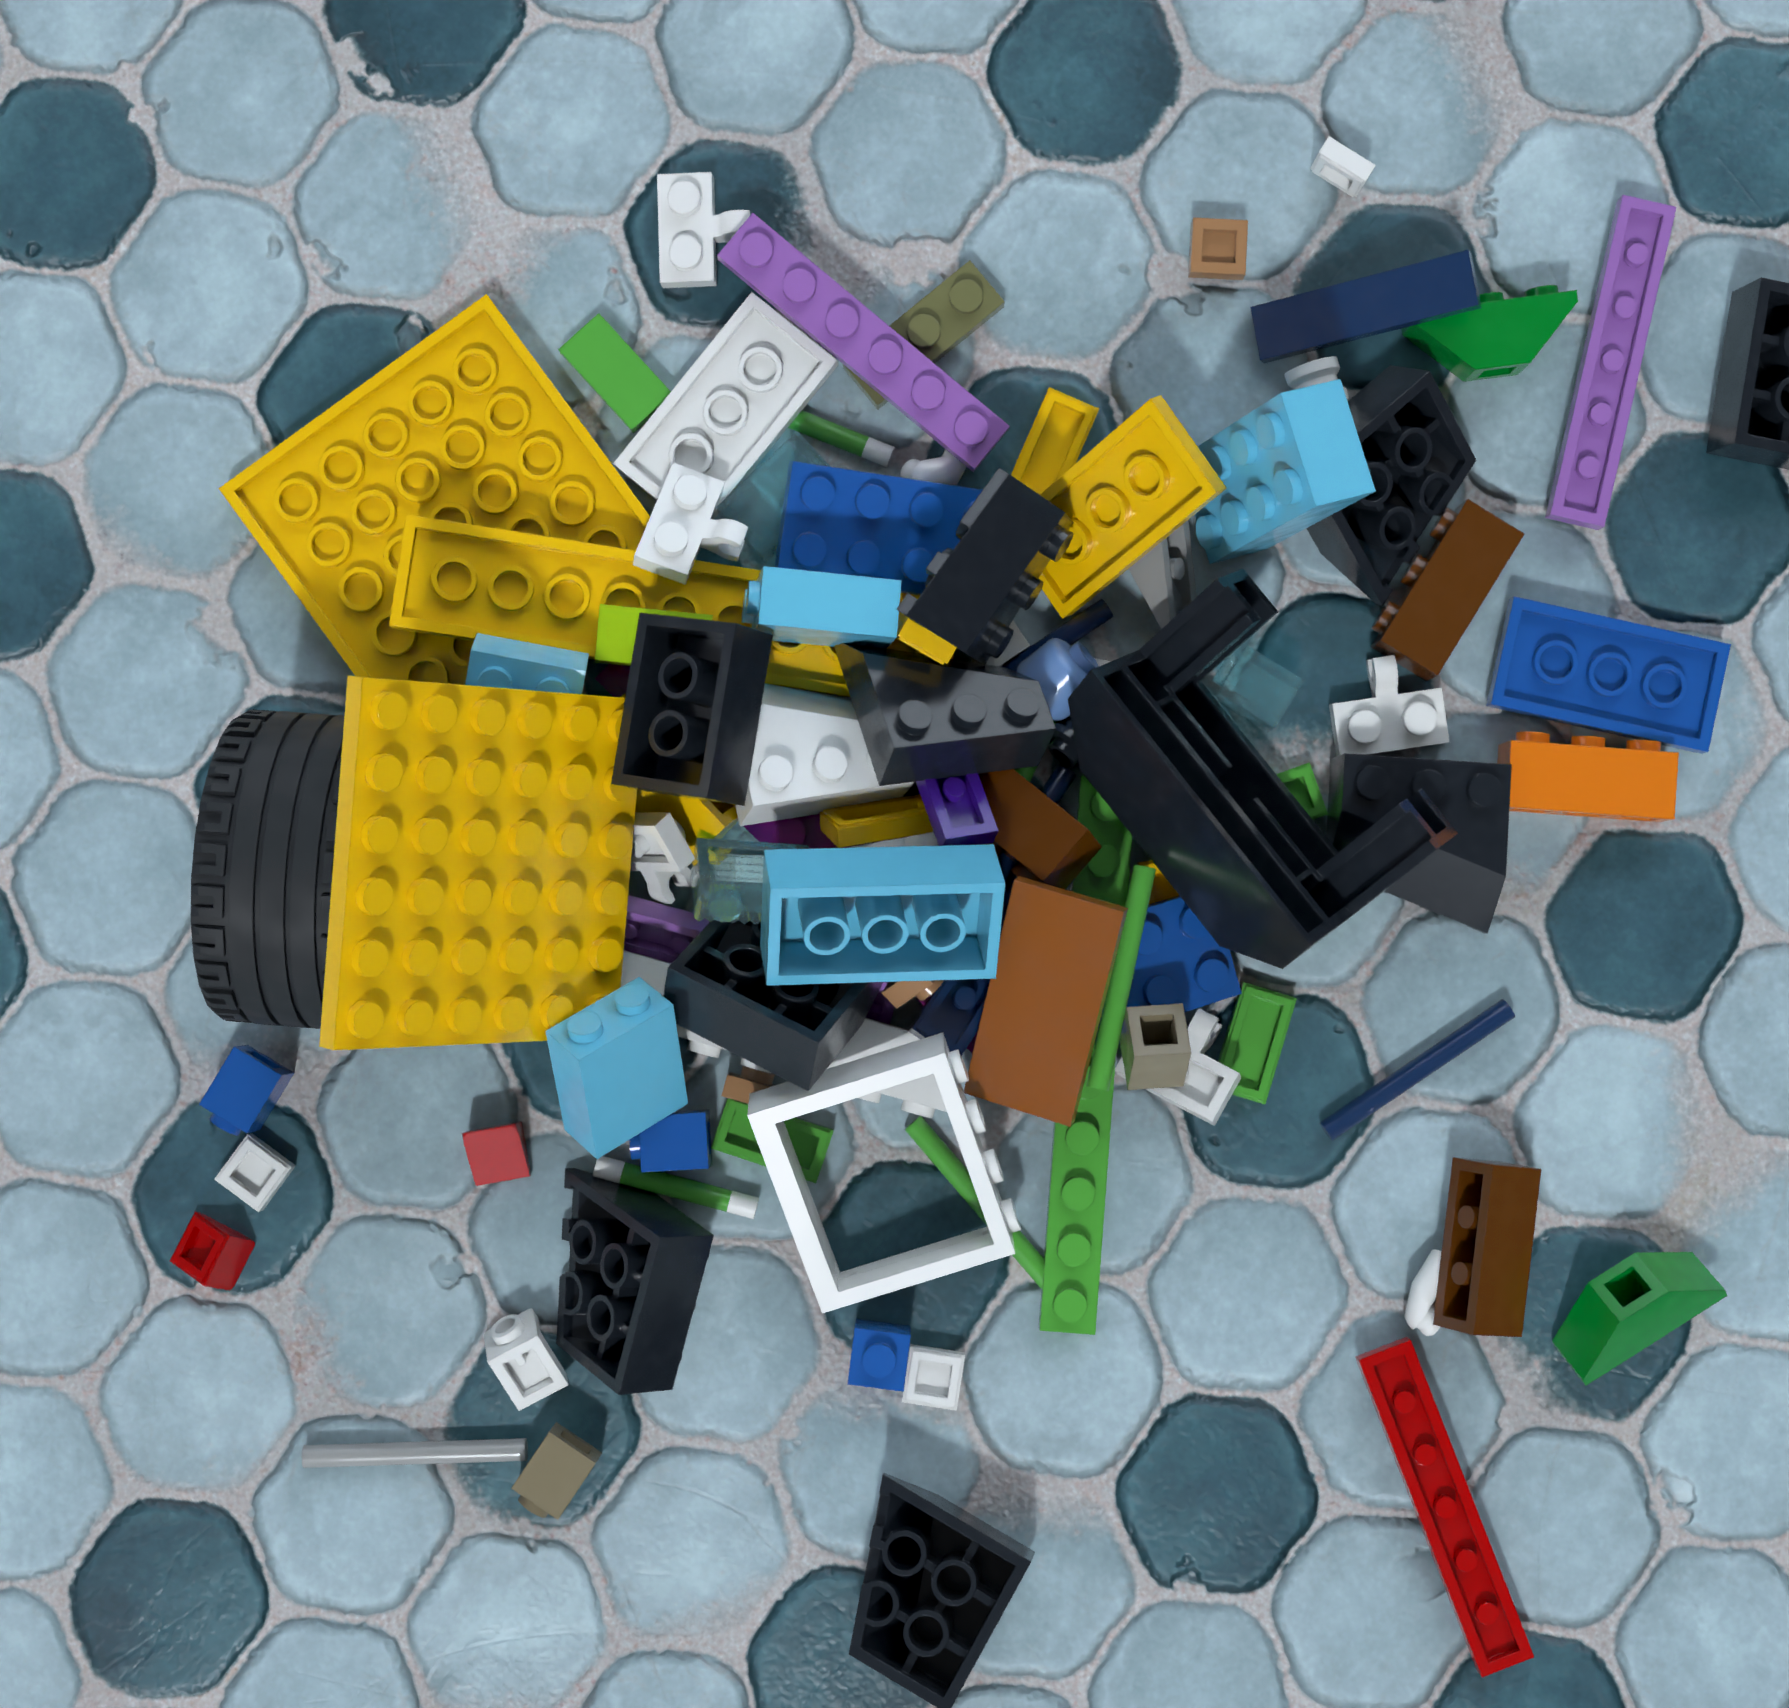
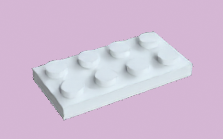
M751 292L613 464L656 500L659 497L673 462L725 481L722 496L712 518L714 520L839 365L838 360Z

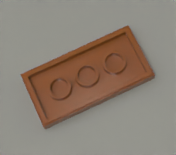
M1021 876L1014 880L999 942L996 979H990L968 1070L969 1081L965 1083L964 1087L965 1094L1069 1127L1075 1122L1128 908Z

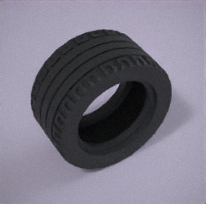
M248 710L231 720L220 737L210 762L201 796L194 839L191 873V933L193 957L199 987L207 1006L225 1021L300 1028H321L344 727L343 715Z

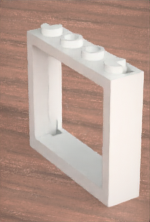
M943 1032L826 1069L809 1091L788 1081L749 1094L747 1116L822 1313L1015 1254L1013 1232L1021 1230L1012 1198L1001 1199L996 1183L1004 1181L997 1154L994 1148L984 1151L979 1133L987 1131L980 1105L977 1099L967 1101L961 1083L969 1081L964 1060L961 1058L958 1049L949 1051ZM934 1074L987 1227L840 1272L784 1121Z

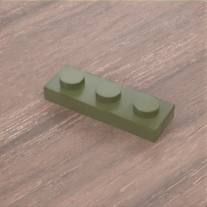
M969 260L889 326L935 364L1004 308L1005 301L971 260ZM843 364V369L877 410L888 402Z

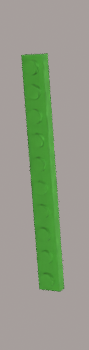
M1080 776L1077 821L1089 829L1102 848L1075 878L1071 891L1125 907L1129 886L1132 835L1085 776ZM1096 1041L1075 1122L1070 1127L1054 1122L1044 1247V1274L1039 1314L1040 1331L1095 1335L1115 1076L1114 1064L1109 1091L1087 1087Z

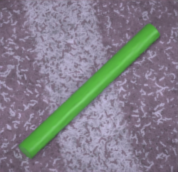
M1134 865L1125 904L1128 911L1102 1011L1087 1087L1109 1091L1156 869L1141 865Z
M919 1116L904 1130L987 1225L968 1169L926 1120ZM1021 1231L1013 1232L1015 1254L1012 1256L1042 1289L1044 1258Z

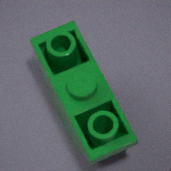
M1544 285L1526 290L1524 292L1525 297L1504 299L1502 292L1484 293L1479 295L1482 307L1480 309L1413 325L1401 330L1405 338L1463 382L1518 375L1532 362L1578 302L1577 290L1558 292L1557 285Z
M1635 1252L1587 1283L1552 1342L1580 1380L1587 1386L1727 1297V1293L1693 1252Z

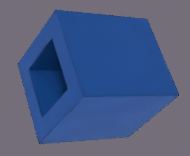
M249 1045L234 1046L199 1105L213 1113L209 1120L214 1125L230 1134L239 1136L241 1131L251 1133L261 1130L293 1077L294 1072Z
M710 1109L675 1111L629 1140L631 1159H640L641 1172L709 1169L713 1164Z
M856 1319L847 1385L904 1392L911 1326Z

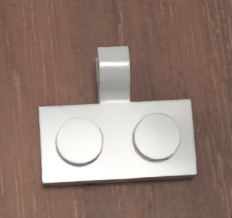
M712 172L657 174L659 273L662 288L717 286L716 243L729 242L749 218L750 210H730L715 215V191Z
M673 462L635 552L633 566L686 585L700 548L714 552L725 559L738 561L745 543L744 538L748 531V526L732 519H712L722 496L725 481Z
M1395 655L1366 660L1372 698L1329 705L1336 756L1344 753L1367 755L1450 742L1442 688L1398 694V669Z
M635 812L630 871H641L646 880L648 892L655 902L672 904L675 901V897L669 889L670 878L672 877L676 886L690 887L693 885L694 877L688 865L696 858L686 842L684 829L671 816L670 812Z
M1199 1008L1187 1029L1191 1057L1184 1086L1146 1090L1215 1126L1237 1087L1241 1075L1235 1070L1204 1055L1214 1043L1222 1025L1218 1023L1219 1018ZM1121 1057L1115 1072L1126 1079L1123 1058Z

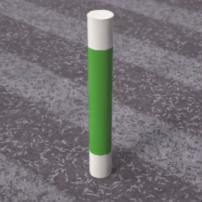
M804 410L799 413L788 427L884 467H888L895 450L894 446Z
M605 1156L596 1160L593 1177L754 1219L759 1202V1197L661 1171L641 1172V1166Z

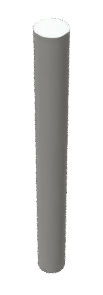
M527 1438L304 1445L302 1448L303 1468L527 1461L528 1457Z

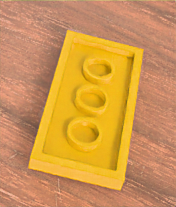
M1162 395L1150 398L1040 494L1064 511L1073 521L1069 528V531L1073 532V538L1066 552L1057 562L1050 559L1039 577L1044 582L1043 592L1062 619L1078 611L1227 489Z

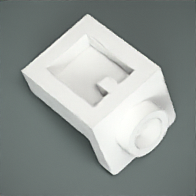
M532 1308L518 1315L511 1314L501 1318L491 1329L484 1333L487 1362L518 1411L569 1385L567 1374L543 1337L538 1317Z

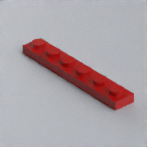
M1404 1337L1355 1356L1477 1672L1481 1677H1485L1534 1658L1411 1340L1408 1337Z

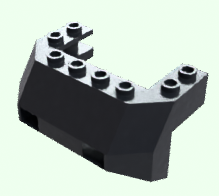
M1240 569L1217 578L1142 648L1090 670L1069 696L1068 704L1081 772L1218 945L1283 969L1377 898L1457 835L1458 832L1425 791L1420 789L1409 799L1399 803L1340 852L1333 846L1201 681L1278 613L1277 609L1244 569Z

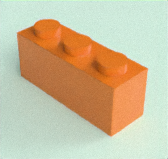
M1524 731L1516 732V740H1510L1498 745L1497 764H1512L1509 811L1664 822L1675 820L1679 753L1661 751V742L1627 740L1626 749L1605 747L1606 738L1571 736V744L1550 743L1549 733Z

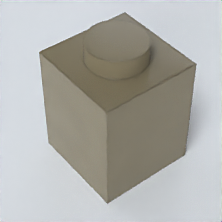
M1183 1003L1126 1007L1120 1045L1127 1090L1183 1087L1191 1057Z
M556 1422L511 1489L520 1494L518 1498L519 1503L531 1513L541 1518H546L549 1514L558 1520L598 1461L602 1452Z

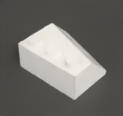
M765 683L745 806L735 805L739 825L745 826L820 814L824 809L903 797L914 782L879 786L850 697Z

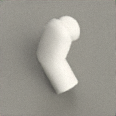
M945 449L942 456L922 461L918 459L908 460L902 466L900 477L956 486L966 466Z
M1436 1249L1430 1252L1412 1281L1404 1314L1408 1326L1412 1330L1415 1328L1419 1329L1425 1336L1434 1335L1440 1328V1326L1433 1325L1435 1306L1432 1304L1437 1294L1442 1252Z

